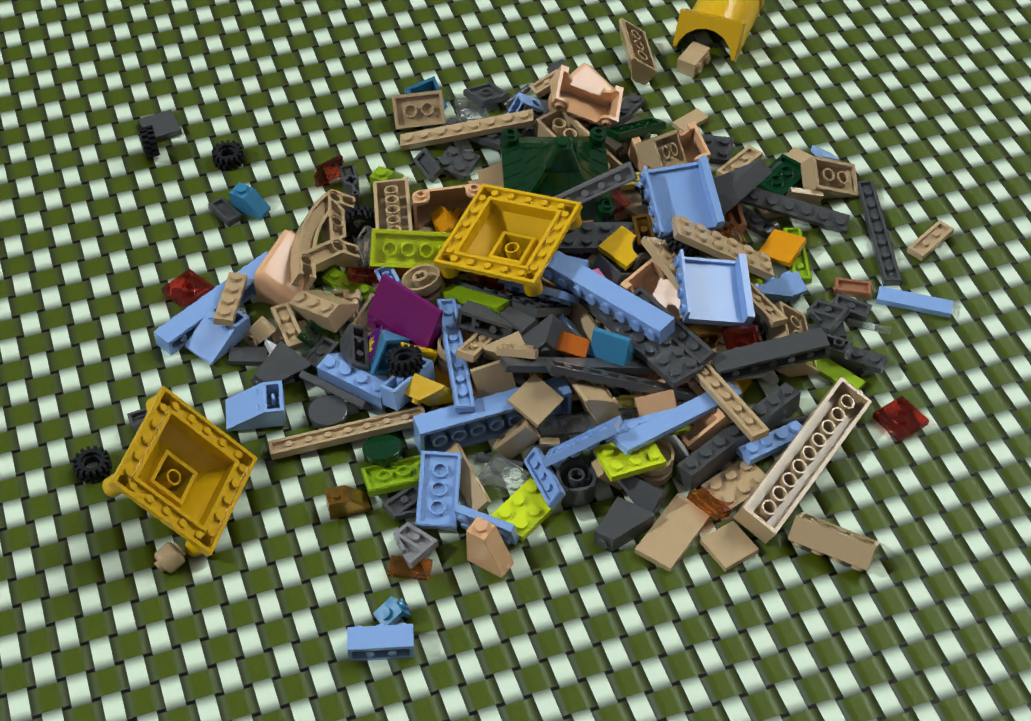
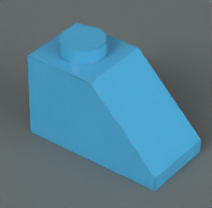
M239 182L229 192L231 205L244 214L261 220L271 210L267 202L250 186Z

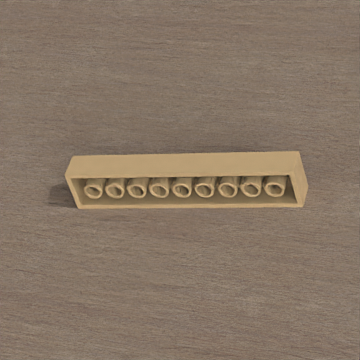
M840 377L831 386L733 518L763 543L766 544L772 539L872 401L843 377Z

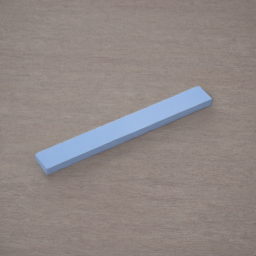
M437 299V307L443 310L441 333L455 413L475 412L476 406L468 363L455 356L456 349L464 343L462 330L456 326L458 318L456 299Z
M729 381L726 382L741 398L742 392ZM706 392L614 438L613 444L625 455H628L712 413L716 408H720V406Z

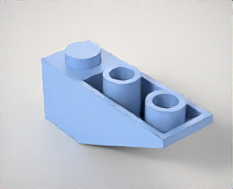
M798 270L792 273L787 271L777 279L775 277L769 278L762 285H759V283L754 284L770 301L788 302L802 296L807 291Z

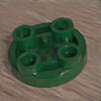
M379 435L370 438L364 443L362 448L364 461L379 464L384 468L391 467L393 462L403 454L401 440L392 435Z

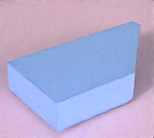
M812 145L811 152L815 156L838 161L832 153Z

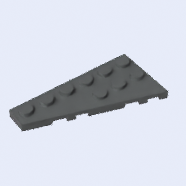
M457 278L451 281V284L508 299L511 307L529 316H533L537 320L540 317L547 318L550 314L555 316L571 314L572 306L558 307L556 306L557 302L539 301L538 297H529L526 294L515 291H502L500 287L485 286V283L466 278Z

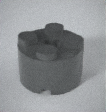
M579 458L564 461L562 466L556 471V477L566 493L562 503L565 506H580L591 503L594 500L597 487V474L592 464L590 463L589 465Z

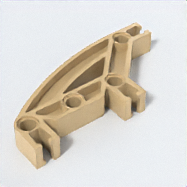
M331 189L323 194L311 207L301 222L292 245L290 259L292 286L298 287L299 281L303 278V289L309 290L316 280V273L332 265L349 270L354 268L360 259V255L356 254L359 252V246L344 241V239L346 238L345 211H348L350 207L354 209L355 197ZM321 230L322 244L317 245L318 235Z

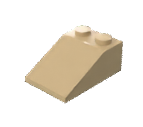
M812 156L800 164L803 189L823 191V199L859 196L855 164L818 156Z

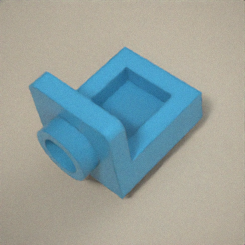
M393 596L387 599L373 613L379 623L384 625H395L403 616L408 619L412 616L408 610L410 607L407 602L402 598L399 600Z

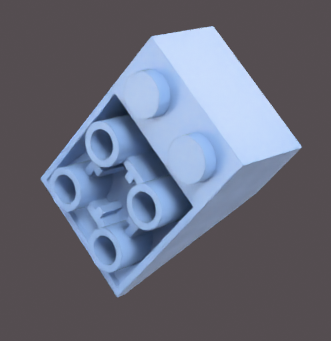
M218 303L208 310L184 345L186 349L211 365L230 351V347L236 346L243 340L244 334L251 329L249 316L240 310L237 311L233 326L213 324Z
M282 380L262 382L225 400L227 432L286 425Z

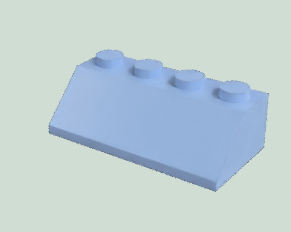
M342 353L327 354L317 366L320 379L370 403L373 408L384 412L387 406L383 405L379 386L390 378L388 375H372L370 371L367 372L352 367Z

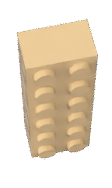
M554 109L535 119L533 134L536 137L589 136L590 132L572 115ZM606 149L609 171L623 165Z
M408 178L373 181L375 227L378 229L413 230Z

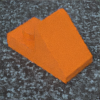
M561 331L556 350L566 357L585 358L590 340Z

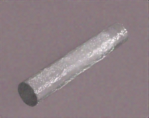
M850 318L847 319L846 323L847 326L889 335L892 328Z

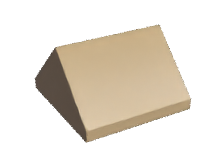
M524 417L499 435L492 447L507 459H512L539 440L541 436L537 427Z

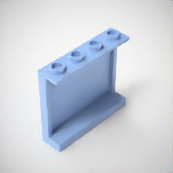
M707 155L700 156L698 162L647 170V166H643L642 172L639 174L640 182L645 187L644 198L649 202L648 213L653 218V232L657 233L658 239L667 238L673 231L671 219L674 215L684 216L693 223L704 225L709 230L722 228L725 220Z
M680 249L678 256L674 258V268L677 269L675 281L679 286L677 297L681 303L679 314L682 315L683 323L750 327L755 318L746 254H738L736 260L733 261L684 257V251Z

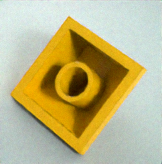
M414 373L404 394L410 397V402L417 406H421V404L435 406L453 403L450 388Z

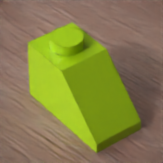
M378 166L369 176L371 192L374 193L373 181L401 179L404 177V174Z

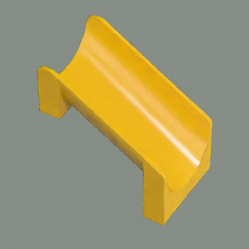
M697 0L693 9H680L673 47H678L686 33L695 29H708L724 38L730 50L731 61L736 62L764 4V0Z

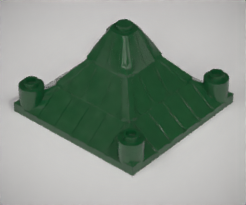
M512 127L504 129L502 136H500L504 188L553 197L608 172L605 145L607 138L606 130L602 127H594L590 130L589 136L522 138L519 137L517 129ZM611 191L582 204L583 208L580 211L582 221L615 222L616 204L612 200Z

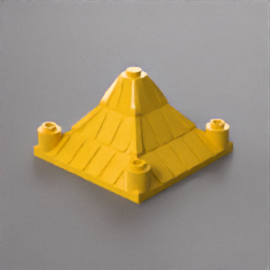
M482 183L435 257L434 265L440 268L441 274L445 278H454L459 274V271L472 272L478 275H486L487 277L523 284L527 296H538L543 292L541 276L564 239L565 234L568 230L577 229L582 224L580 211L583 208L582 203Z
M163 386L155 396L146 402L147 414L115 473L105 478L102 488L109 497L125 495L156 519H159L167 527L174 530L186 540L185 549L190 556L198 557L204 554L208 557L212 555L258 458Z

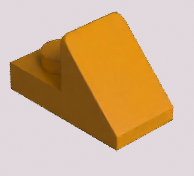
M441 206L431 213V219L436 232H450L453 230L461 214L458 207L451 211Z

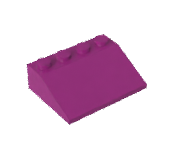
M383 274L368 310L367 326L372 330L382 326L381 331L383 329L409 338V344L437 350L438 338L441 335L443 310L388 275Z

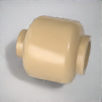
M167 542L155 552L154 557L157 561L154 564L162 573L165 570L168 573H173L185 562L184 556L186 553L176 542L173 544Z

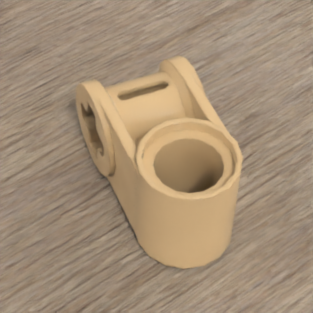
M262 315L251 326V329L244 334V339L249 345L256 347L263 340L265 341L276 328Z

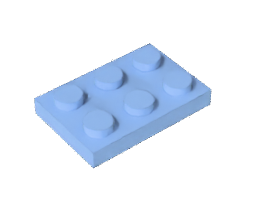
M456 504L453 511L461 528L467 530L478 516L496 525L505 545H517L519 536L514 524L461 504Z

